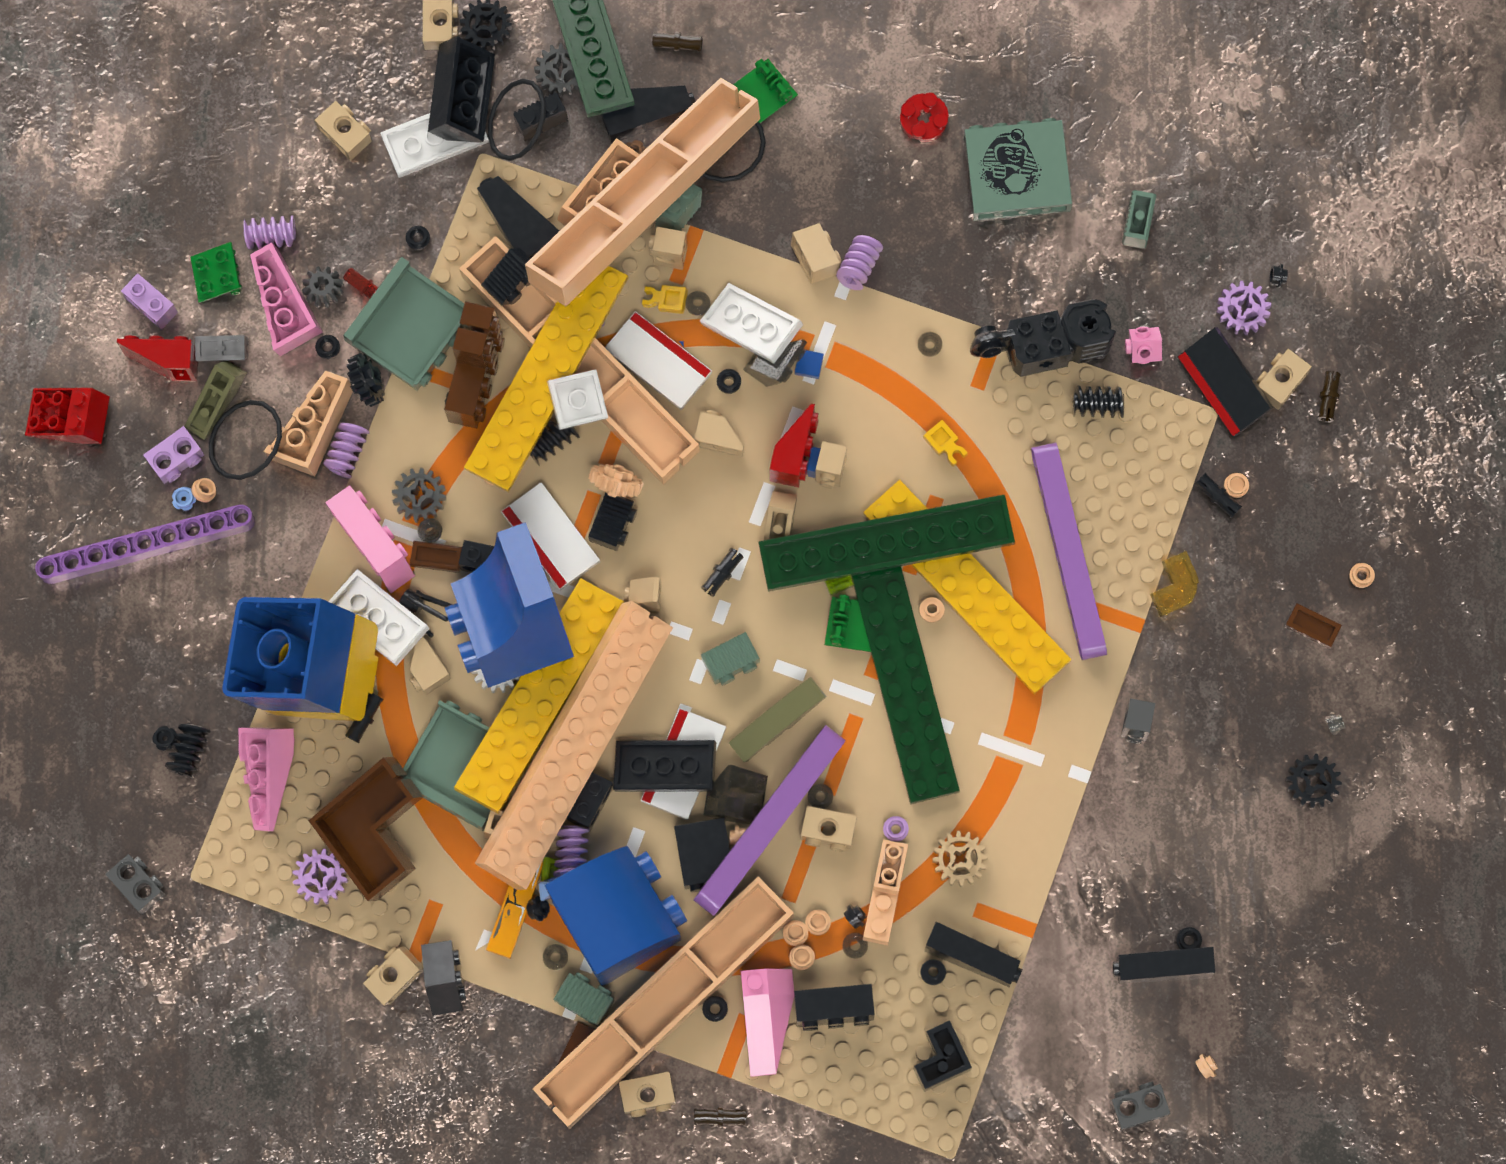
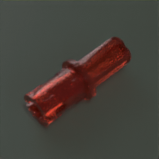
M353 268L348 269L343 277L346 282L360 291L361 296L365 295L369 299L379 288L373 284L372 279L368 280Z

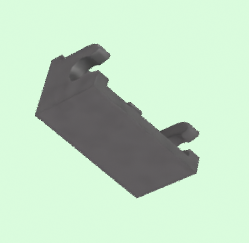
M245 335L195 336V361L248 359V353L246 352L248 337Z

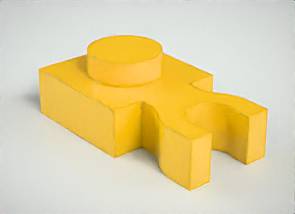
M662 285L661 291H657L652 287L645 286V293L653 295L650 300L643 299V307L652 308L658 305L660 312L684 314L688 293L686 287Z
M943 420L923 435L925 441L939 456L944 452L947 454L948 462L953 467L957 464V461L952 456L954 453H960L963 458L968 454L963 447L955 444L958 441V437Z

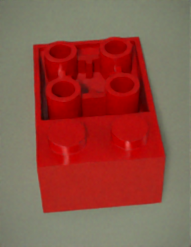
M127 335L124 336V339H117V344L126 357L171 381L197 382L198 361H195V345L192 340H188V337L175 336L173 339H164L161 336H149V339H139L137 336Z
M34 388L25 436L79 444H102L110 396L94 388Z
M815 404L809 405L775 445L769 469L770 482L799 488L800 481L806 480L808 460L805 459L806 457L810 458L811 449L813 448L811 433L816 434L819 421V413L815 412Z

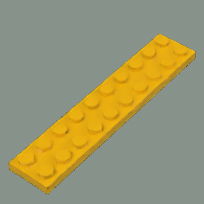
M607 266L566 307L557 301L464 466L466 471L509 493L554 412L547 381L576 373L627 282L628 275L611 266Z
M899 479L863 512V515L868 520L926 510L927 507ZM970 553L911 564L1034 695L1071 662V658Z
M580 578L559 613L574 657L520 677L454 786L455 791L499 814L570 696L624 601Z

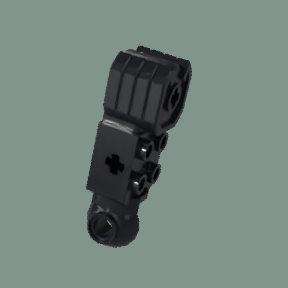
M1091 299L1069 304L1061 317L1058 310L1010 320L1008 329L996 331V327L991 325L981 327L974 332L975 338L971 343L970 353L974 357L991 358L1006 351L1013 371L1022 377L1068 367L1070 361L1080 364L1103 359L1111 349L1116 331L1111 329V320L1106 313L1108 305L1100 300Z

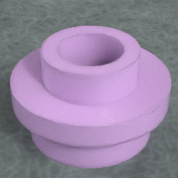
M899 816L890 817L883 826L885 837L893 842L905 839L909 831L907 822ZM898 825L901 831L898 834H894L891 831L892 826Z

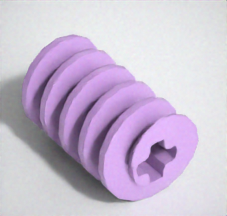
M281 216L278 224L274 217H271L270 224H267L263 217L261 218L260 225H257L255 219L252 218L248 226L244 219V239L247 248L253 249L254 243H256L258 249H261L264 242L268 245L271 242L274 244V241L277 247L280 248L283 246L284 240L286 245L291 247L293 241L296 240L294 216L290 217L289 223H286L284 216Z
M865 235L856 236L836 275L840 283L852 290H862V284L867 282V276L871 274V268L875 266V260H878L879 253L883 250V245L872 237Z
M340 423L338 429L341 432H336L334 435L337 441L331 442V447L334 450L327 452V456L330 459L324 460L323 464L331 472L350 479L352 477L346 471L355 470L350 461L359 460L354 455V452H362L363 449L357 444L366 443L361 434H369V431L355 424Z
M562 826L564 829L559 830L557 836L563 839L558 840L556 846L562 849L557 850L555 856L561 859L555 861L554 865L560 868V870L553 872L554 877H560L577 868L579 864L587 862L586 859L580 857V854L588 852L587 849L581 847V844L589 842L588 839L582 837V834L590 831L589 829L578 826Z

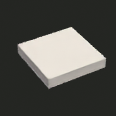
M596 369L547 381L559 430L608 418Z

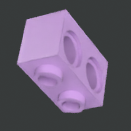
M138 273L121 290L124 298L160 330L178 313L174 304Z
M183 426L143 456L165 484L168 481L173 482L178 479L181 472L187 467L192 468L196 466L204 454ZM184 445L191 446V450L189 453H179L181 447H183ZM163 460H171L168 468H159Z

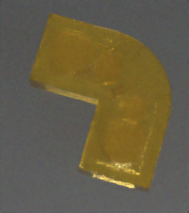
M1187 551L1162 561L1172 585L1150 594L1160 617L1183 608L1191 603L1195 597L1199 580Z

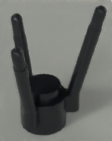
M407 589L399 601L401 605L413 614L414 612L418 614L423 609L445 622L448 621V617L425 605V601L442 607L452 605L425 595L419 590L414 592L411 589ZM430 630L426 632L430 638L434 636Z

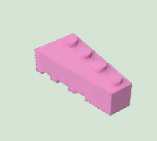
M271 242L250 254L257 285L260 289L262 306L267 318L268 330L272 339L273 351L281 357L323 333L279 249Z
M349 485L325 502L347 535L353 539L352 541L363 557L366 556L372 569L378 577H381L390 593L415 577L405 559L408 556L407 552L400 543L397 545L393 543L394 535L387 526L381 527L378 523L381 518L373 508L368 510L365 506L368 501L360 490L355 493Z

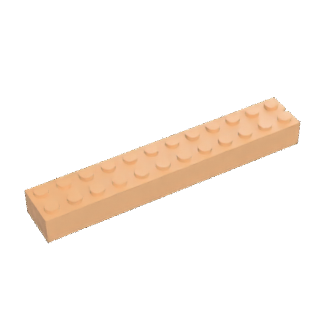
M720 78L525 264L529 283L566 307L760 120L758 100L742 90L738 92L736 86Z
M495 236L459 268L462 278L490 307L495 308V312L531 348L557 301L530 284L527 287L524 286L520 291L522 296L515 304L501 306L481 286L509 250ZM595 338L575 374L597 370L608 418L601 421L664 485L680 470L679 463L682 466L686 465L700 452L699 444Z
M633 601L622 603L475 862L476 865L516 890H526L673 629L672 626L658 617H649L650 612Z
M758 876L533 1088L534 1092L549 1108L555 1106L552 1111L569 1129L572 1128L703 1004L707 998L794 917V913Z

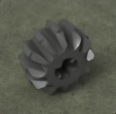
M317 266V273L314 274L308 271L307 274L310 279H303L302 283L306 287L302 289L303 295H308L306 298L308 303L315 301V306L319 308L322 302H324L325 307L329 308V301L332 300L334 303H338L336 295H343L344 292L340 287L344 283L342 279H338L339 273L337 271L331 273L330 267L327 266L324 272H322L321 268ZM321 284H325V290H320Z

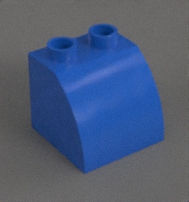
M628 846L613 850L588 861L544 885L552 903L602 987L681 941L677 927L687 922L683 911L673 895L660 901L652 888L651 883L662 877L647 851L634 857Z

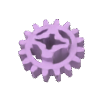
M1240 281L1238 287L1231 283L1230 291L1226 289L1222 291L1223 297H1219L1217 302L1221 305L1217 308V313L1223 314L1219 321L1220 323L1227 321V330L1234 327L1235 334H1238L1239 330H1243L1244 334L1248 335L1249 329L1256 333L1259 329L1258 325L1265 326L1266 321L1264 318H1269L1270 312L1267 309H1270L1271 303L1265 302L1268 298L1267 293L1260 294L1261 286L1254 289L1253 282H1250L1248 286H1244V282ZM1244 293L1243 295H1241V296H1239V297H1233V296H1235V295H1237V294ZM1252 296L1258 301L1259 304L1255 303ZM1247 300L1246 311H1244L1243 316H1241V306L1242 304H1244V301ZM1229 312L1233 313L1235 319L1230 315ZM1250 318L1255 319L1251 322H1244Z
M314 849L312 850L313 856L309 857L307 854H303L305 861L303 863L300 861L296 862L300 869L293 871V874L298 877V879L293 881V884L301 886L297 892L299 895L306 893L304 899L307 902L314 898L315 905L319 904L320 899H323L325 904H329V897L332 896L337 900L338 896L336 893L338 891L345 892L341 885L342 883H348L349 880L343 877L346 871L341 868L338 860L335 861L336 858L332 853L328 856L327 850L323 849L321 854L318 855ZM322 861L330 862L335 868L325 867ZM312 864L313 867L309 873L305 874L306 869ZM318 867L324 875H327L323 877V886L315 879L319 875ZM337 880L335 885L329 890L332 881ZM314 885L318 888L319 893L310 891L306 886Z

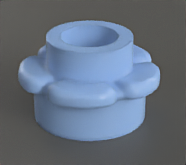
M189 487L178 488L172 494V504L178 510H190L193 507V503L196 502V498Z

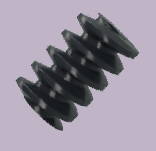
M1077 386L1073 394V417L1077 410L1080 411L1081 417H1084L1086 411L1089 410L1093 418L1096 411L1100 412L1101 418H1104L1106 411L1110 412L1111 418H1114L1116 412L1119 411L1121 418H1123L1124 394L1121 387H1116L1113 394L1110 386L1106 387L1104 393L1100 386L1096 387L1094 393L1091 386H1087L1084 393L1081 386Z
M549 420L547 423L549 430L544 428L530 456L539 466V458L547 462V452L555 456V446L563 450L562 441H566L569 444L572 443L570 435L580 438L574 427L559 430L558 424Z
M191 723L180 724L178 729L183 733L175 734V739L180 743H173L171 747L176 752L168 754V757L174 762H166L165 767L177 775L194 779V777L188 774L189 771H197L198 769L192 765V762L201 761L195 753L204 752V749L198 744L207 742L208 740L202 736V733H210L211 731Z

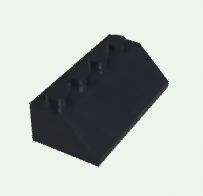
M459 36L439 44L428 124L429 133L447 141L484 142L495 59L494 53Z

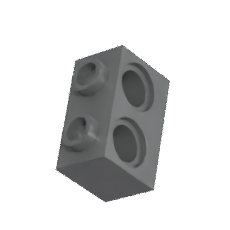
M1130 698L1126 708L1121 737L1126 738V741L1129 743L1141 744V741L1146 742L1151 730L1155 703Z
M128 854L109 870L106 876L135 909L143 915L165 896L161 890L164 885L155 875L151 878L144 871L148 867L138 856L134 859ZM130 867L134 868L135 875L131 879H124V871ZM145 886H150L152 890L150 896L141 898L140 890Z
M1152 1081L1138 1086L1139 1091L1130 1093L1129 1089L1114 1094L1115 1098L1111 1099L1110 1104L1119 1131L1171 1114L1161 1084L1154 1086ZM1149 1094L1155 1095L1158 1099V1106L1155 1108L1148 1107L1145 1104V1096ZM1124 1102L1132 1104L1134 1113L1130 1116L1122 1114L1120 1105Z

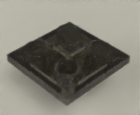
M802 339L790 342L775 363L754 353L743 370L766 387L782 382L785 383L793 372L791 367L794 362H799L805 354L806 350L803 348L807 341Z
M728 765L714 781V792H707L703 815L715 819L724 818L728 822L750 825L763 808L768 776L734 765Z

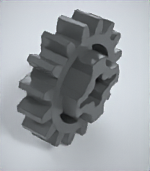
M559 44V49H555L553 45H550V52L542 50L543 58L537 57L536 62L539 66L534 67L535 73L538 74L536 76L537 83L542 82L541 89L549 88V94L551 95L558 91L559 97H562L564 91L572 95V88L579 91L571 62L566 59V57L569 58L567 49L563 48V44ZM562 63L564 69L562 70L561 77H559L558 71ZM548 78H552L556 83L550 81Z
M413 468L410 469L409 476L402 473L403 481H395L398 489L392 490V495L398 497L392 500L394 506L400 505L397 508V512L399 514L405 512L404 517L406 520L413 516L415 523H418L420 517H423L425 522H428V515L430 514L436 518L435 510L444 509L440 501H446L447 499L446 495L441 494L446 491L444 485H439L441 478L436 477L433 479V471L430 470L426 475L423 468H420L419 473L416 474ZM415 481L414 484H412L410 487H407L410 483ZM426 482H429L435 488V491L428 489ZM421 487L423 495L420 496L417 503L415 495H418ZM403 499L411 502L413 508L407 507ZM429 503L431 504L428 508L423 510V508L426 507Z

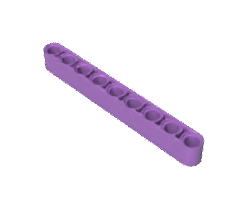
M1057 443L1032 447L1033 463L1081 660L1107 655L1106 643Z
M235 505L46 556L38 560L35 571L45 583L54 584L244 533L254 527L255 517L247 506ZM240 514H248L246 522L238 523L236 521ZM223 520L224 525L221 529L215 530L212 528L215 521ZM192 527H200V531L197 535H188V532ZM175 533L176 537L172 542H164L167 534ZM146 539L151 540L149 548L140 549L142 541ZM120 546H126L127 551L124 555H116V550ZM95 553H103V557L99 562H92V556ZM78 559L79 563L75 568H67L70 560ZM47 566H54L52 574L43 575V571Z
M827 725L823 727L693 901L713 916L718 912L846 741Z

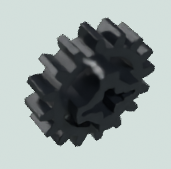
M477 0L476 6L469 3L470 11L463 10L462 14L465 19H460V26L463 27L460 30L462 35H466L465 40L473 41V44L481 45L485 50L487 46H491V49L495 50V44L497 43L503 46V38L509 39L510 33L508 31L513 30L512 23H510L512 21L511 14H506L508 12L507 7L503 6L500 8L498 0L494 4H491L490 0H486L485 3ZM474 18L475 24H473L472 29H470L471 21ZM502 20V27L500 31H498L497 26L500 24V21Z
M359 353L350 357L347 360L349 364L346 366L349 370L347 375L350 378V387L353 393L359 394L361 402L364 401L366 406L373 407L384 401L383 396H385V393L382 390L384 384L381 380L379 368L377 366L374 367L371 359L368 360L365 354Z
M1315 754L1311 760L1308 755H1304L1303 763L1297 759L1294 762L1297 768H1289L1288 772L1292 776L1286 777V782L1292 785L1287 788V792L1294 791L1295 794L1292 800L1294 801L1299 798L1301 800V807L1305 803H1309L1310 810L1314 808L1315 804H1318L1319 808L1322 809L1324 801L1328 804L1333 802L1331 795L1336 797L1339 795L1340 792L1335 787L1342 785L1341 781L1336 780L1341 773L1333 771L1335 763L1327 764L1328 757L1325 756L1321 761L1318 754ZM1307 766H1316L1315 769L1310 771L1303 770ZM1324 771L1328 774L1330 782L1326 780ZM1316 777L1317 784L1313 787L1310 785L1311 779ZM1297 781L1302 784L1303 793L1299 789ZM1318 792L1321 793V794H1325V795H1323V796H1321V797H1318V798H1312V797H1311L1312 794H1315V793H1318Z

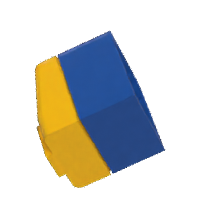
M243 597L236 605L222 687L223 693L228 697L274 715L361 721L365 715L368 694H373L378 664V657L375 656L378 636L377 625L373 621L321 598Z

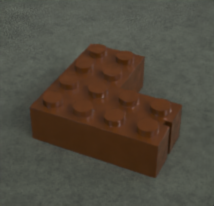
M465 301L459 323L470 326L471 330L458 327L452 348L457 363L444 410L448 422L477 429L479 422H483L485 418L486 408H484L485 398H490L492 392L490 379L492 375L495 376L499 363L496 361L497 353L502 352L505 338H502L503 331H501V324H499V317L496 316L495 308Z
M383 757L308 820L367 901L379 900L416 869L387 830V827L424 797L411 779H404L407 773L395 757Z

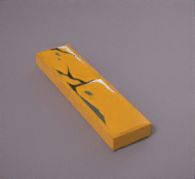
M543 861L526 890H516L509 885L486 951L511 959L527 915V903L533 898L541 876Z

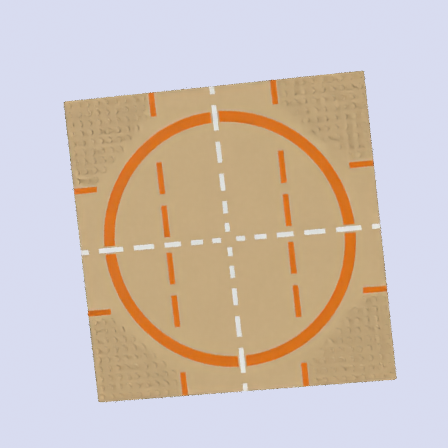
M480 154L429 279L464 304L466 301L490 307L462 278L459 268L495 236L509 250L511 248L479 197L477 187L480 186L483 180L499 176L560 231L565 227V225L557 220L561 207L578 186L487 154ZM654 221L609 265L628 275V280L606 317L604 326H601L595 338L606 347L636 311L712 370L709 378L684 408L680 410L623 366L693 439L700 412L707 413L708 410L721 413V416L726 418L744 448L743 457L699 447L700 452L686 465L682 466L679 463L680 470L663 485L600 420L574 426L580 438L570 435L572 443L569 444L566 441H562L563 450L555 446L556 455L553 456L547 452L548 461L545 462L539 458L540 466L529 455L509 493L497 486L487 484L484 479L466 471L464 466L531 349L496 313V316L499 317V324H501V331H503L502 338H505L502 352L497 353L496 361L499 362L497 373L495 376H491L492 392L489 399L485 398L484 408H486L484 421L479 422L478 428L448 422L444 410L446 394L449 392L457 363L453 349L450 346L445 353L447 357L439 368L435 366L430 373L432 378L425 387L421 386L418 391L391 373L384 391V401L379 403L369 428V434L365 438L366 443H363V450L359 453V460L355 463V470L352 471V478L349 479L346 487L350 485L355 493L360 490L368 501L365 504L368 510L373 508L381 518L378 522L381 527L387 526L394 535L393 543L395 545L400 543L407 552L408 556L405 559L410 566L413 541L462 547L464 540L495 546L497 532L511 528V525L502 515L501 511L539 483H542L600 559V563L561 591H559L545 572L559 613L580 578L624 601L625 587L630 588L631 580L660 577L662 588L659 612H650L649 617L656 616L672 626L673 629L592 772L614 783L616 741L666 740L679 708L724 725L726 730L716 752L714 792L699 793L688 820L641 802L644 792H615L612 790L591 831L582 834V837L588 839L589 842L581 844V847L587 849L588 852L580 854V857L586 859L587 862L625 846L629 847L634 857L647 851L662 877L651 883L652 888L660 901L673 895L687 919V922L677 927L681 941L603 986L612 992L610 997L614 999V1003L602 1023L759 876L794 913V917L790 921L798 920L805 924L807 915L813 910H823L829 915L831 919L829 930L823 935H813L808 931V938L803 943L814 951L815 961L813 965L807 970H798L791 965L789 955L795 946L789 945L784 940L783 927L711 995L719 996L727 1003L728 1012L723 1020L712 1022L706 1019L702 1011L703 1004H701L654 1051L939 1156L953 1159L956 1156L1017 983L1012 982L1009 988L924 951L935 922H938L1020 960L1018 967L1022 969L1218 415L1210 406L1087 363L1079 364L1070 361L1068 367L1020 377L1013 371L1006 351L991 358L974 357L971 355L970 346L975 338L974 332L981 328L978 325L863 286L862 290L849 289L840 283L837 276L811 284L800 263L688 224L682 228V231L686 232L688 246L683 270L654 265L653 256H650L649 249L651 234H656V222ZM728 283L802 322L803 326L775 363L762 358L701 324V318ZM662 285L686 287L688 293L684 314L660 312L658 305L652 308L643 307L642 300H650L653 295L645 293V286L652 287L657 291H661ZM679 341H684V346ZM799 349L824 354L819 379L795 375ZM726 369L735 370L741 377L739 390L732 394L721 392L717 386L719 373ZM726 379L724 383L727 386H731L734 381ZM1081 386L1084 393L1086 387L1091 386L1094 393L1096 387L1100 386L1104 393L1106 387L1110 386L1113 394L1116 387H1121L1124 394V417L1121 418L1119 411H1117L1115 417L1111 418L1110 412L1106 411L1104 418H1101L1100 412L1096 411L1093 418L1089 410L1086 411L1084 417H1081L1080 411L1077 410L1073 417V394L1076 387ZM810 404H815V412L819 413L816 434L811 433L813 447L821 448L822 441L847 446V458L840 487L834 486L833 489L822 487L819 485V482H816V478L808 477V475L805 481H800L799 488L770 482L769 469L775 445ZM553 412L549 420L557 424L555 412ZM941 420L958 437V441L955 444L963 447L968 452L965 458L960 453L952 455L957 461L954 467L948 462L945 452L939 456L923 438V435ZM1055 442L1058 446L1107 648V655L1081 660L1031 453L1032 447ZM618 464L624 466L625 469L633 472L638 479H641L643 483L638 497L634 495L633 497L626 496L627 499L635 502V509H638L633 524L628 523L625 530L629 532L627 541L624 546H619L618 551L589 541V533L605 495L603 490H599L598 487L594 486L595 483H591L590 479H588L593 465ZM412 468L415 474L419 473L420 468L424 469L426 475L430 470L433 471V479L440 477L441 483L439 485H444L446 489L441 494L446 495L447 499L446 501H440L444 509L435 510L436 518L431 514L428 515V522H425L424 518L420 517L418 523H415L413 516L406 520L404 517L405 512L402 514L397 512V508L400 505L394 506L392 501L398 498L392 495V490L398 489L395 481L402 482L401 474L404 473L409 476L410 469ZM899 479L927 509L1005 494L1015 545L970 554L1071 658V662L1035 695L911 565L901 566L956 774L959 793L910 805L871 652L824 645L832 596L848 595L849 599L857 600L851 576H848L846 579H839L838 582L836 579H833L835 583H832V580L768 592L758 542L764 541L768 508L773 491L797 495L791 535L868 521L863 512ZM415 481L410 483L407 487H410L412 484L415 483ZM426 482V487L435 491V488L429 482ZM421 487L418 495H415L417 503L420 496L423 495ZM403 499L405 505L412 509V503ZM429 503L426 507L423 508V510L428 508L431 504ZM334 517L302 598H321L329 601L358 569L398 602L407 589H411L414 592L419 590L425 595L455 604L457 601L450 583L466 577L470 572L461 571L460 569V573L410 567L415 577L390 593L381 577H378L372 569L366 556L363 557L352 541L353 539L347 535ZM730 548L737 550V553L733 556L732 560L739 553L744 558L731 573L732 577L730 580H726L715 596L712 597L707 593L713 585L706 592L702 590L701 586L704 585L714 572L713 567L716 564L719 565ZM846 580L849 581L848 584H846V583H845V585H842V584H841L842 582H845ZM930 597L939 599L945 609L943 617L934 623L922 619L919 612L921 603ZM425 601V605L447 617L444 607ZM929 606L927 608L929 613H935L937 611L935 606ZM423 609L418 614L414 612L434 634L430 638L425 633L424 638L451 677L450 680L425 695L423 690L417 692L409 680L413 677L410 667L415 646L397 666L375 649L378 664L373 693L384 700L372 718L374 722L372 725H368L360 743H356L345 736L353 721L279 716L257 708L250 728H294V755L274 831H260L253 828L248 803L251 792L249 784H245L243 778L247 774L245 762L240 761L238 755L192 870L191 879L193 881L385 952H389L394 947L397 949L399 947H406L422 965L421 945L452 940L454 950H459L461 965H456L457 971L461 970L462 980L575 1022H580L594 1029L598 1028L553 1000L569 973L574 976L577 972L590 979L588 984L596 989L600 983L551 899L546 900L549 903L550 911L547 918L543 919V921L533 920L528 914L526 915L511 959L486 951L488 943L476 949L484 929L493 932L509 885L475 864L488 841L485 839L484 831L424 798L387 827V830L416 869L379 900L367 901L347 873L343 877L349 881L341 885L345 892L338 891L336 893L338 896L337 900L332 896L329 897V904H325L323 899H320L319 904L315 905L314 898L307 902L304 899L306 893L299 895L297 892L301 886L293 884V881L298 879L293 874V871L300 869L296 864L297 861L302 863L305 861L303 854L311 857L313 856L312 850L314 849L318 855L321 854L323 849L327 850L328 856L332 853L308 820L383 757H395L403 768L437 711L439 700L444 703L447 700L455 703L460 707L459 711L466 715L469 712L477 715L482 719L481 723L487 727H490L513 689L508 685L505 686V693H502L500 688H497L496 692L492 693L491 687L485 690L482 689L483 681L475 682L474 679L478 674L467 673L458 644L470 640L468 632L454 636L449 620L445 622ZM746 632L760 658V663L756 664L757 669L748 674H744L742 671L734 675L735 679L722 686L721 683L715 685L701 659V654ZM811 677L827 697L794 726L784 731L771 744L762 748L749 761L743 762L729 742L788 693ZM516 680L513 681L514 687L518 682ZM827 725L845 739V743L722 907L713 916L693 901L699 892H690V889L685 890L674 826L724 818L729 842L730 830H735V825H739V828H745V830L748 828L819 732ZM546 736L544 737L543 741L541 742L540 746L538 747L537 751L535 752L534 756L532 757L531 761L529 762L528 766L526 767L525 771L523 772L522 776L520 777L519 781L517 782L516 786L514 787L513 791L511 792L501 811H505L516 789L518 788L520 782L526 774L529 766L531 765L533 759L535 758L537 752L543 744ZM807 806L857 816L851 849L839 852L831 850V845L820 844V847L806 845V840H801V833ZM899 816L907 822L909 831L906 838L898 843L908 844L887 946L863 941L865 926H859L855 929L844 916V912L848 910L847 906L850 904L853 907L858 905L868 917L883 839L888 840L884 835L883 826L890 817ZM566 818L562 826L578 825L568 821ZM826 824L821 828V832L825 836H832L836 831L835 827L830 824ZM894 825L891 827V831L894 834H898L901 828L898 825ZM957 831L961 832V837H965L967 832H970L971 840L978 837L979 842L977 845H985L986 847L981 854L988 855V859L982 861L987 866L986 870L979 869L982 877L978 879L974 876V883L972 885L967 880L964 881L963 887H960L959 881H955L953 886H951L948 877L942 881V871L935 873V868L939 864L932 863V859L939 856L933 852L934 848H941L938 843L939 840L942 839L946 842L948 841L947 834L950 833L952 837H956ZM555 837L545 857L561 859L555 856V852L562 849L556 846V842L563 838ZM954 843L953 845L955 847H964L966 844ZM975 851L971 854V861L974 865L977 864ZM944 852L943 862L945 867H947L949 857ZM966 852L961 856L955 855L954 866L959 862L965 863ZM322 861L325 867L335 868L330 862ZM312 864L306 869L305 874L309 873L313 867ZM318 867L319 875L315 879L323 886V877L327 875H324ZM956 871L954 874L966 875L967 873L965 871ZM337 880L332 881L329 890L335 885ZM537 884L533 898L540 896L539 884ZM314 885L306 886L310 891L319 893L318 888ZM928 960H938L946 968L945 979L938 985H929L921 978V967ZM930 968L928 973L930 976L935 977L938 975V970ZM792 969L794 991L872 984L874 1020L870 1021L867 1026H854V1022L844 1023L843 1028L828 1029V1025H819L818 1030L803 1031L802 1027H797L794 998L776 1075L751 1077L741 971ZM712 1005L710 1011L713 1014H717L720 1011V1007ZM950 1020L972 1069L924 1092L913 1068L914 1065L935 1056L925 1035L926 1031Z

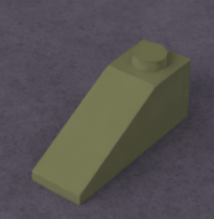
M229 361L215 364L184 427L203 440L207 439L214 425L237 394L247 372Z

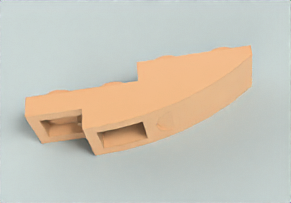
M883 839L863 941L888 946L908 844Z

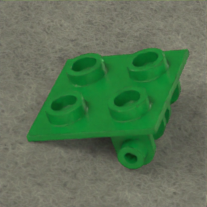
M763 59L758 60L755 63L756 68L733 84L738 88V92L742 90L758 100L759 124L798 96L769 59L765 61Z
M232 242L190 257L199 303L231 292V295H239L241 293L242 285H240L238 278L240 273L237 271L238 264H236L234 256L236 252L233 250Z
M848 595L832 596L825 646L871 652L858 600L849 599Z

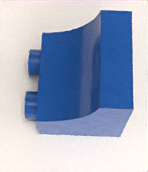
M526 522L497 532L494 549L486 561L466 577L450 583L457 603L444 607L454 636L468 632L470 637L469 641L458 644L467 673L481 669L488 688L574 657L553 593Z

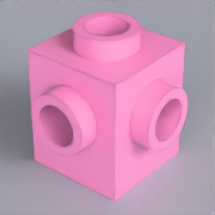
M1159 327L1129 329V339H1125L1126 354H1130L1132 363L1147 364L1149 362L1162 361V338Z

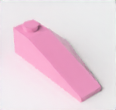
M238 728L240 761L245 762L247 774L243 778L244 783L249 784L251 796L248 803L253 828L260 831H274L294 755V728Z
M792 969L741 971L750 1076L776 1075L794 1000Z

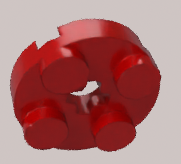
M934 93L913 95L901 107V128L911 139L914 138L925 143L932 142L941 137L947 127L948 109L945 103ZM920 113L930 115L928 123L918 120Z

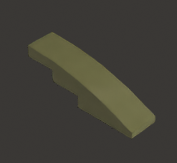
M810 677L732 739L729 744L743 762H747L762 748L771 744L784 731L794 726L827 696Z

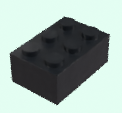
M872 984L794 991L797 1027H802L803 1031L818 1030L819 1025H828V1029L843 1028L844 1023L854 1022V1026H867L870 1021L874 1020Z

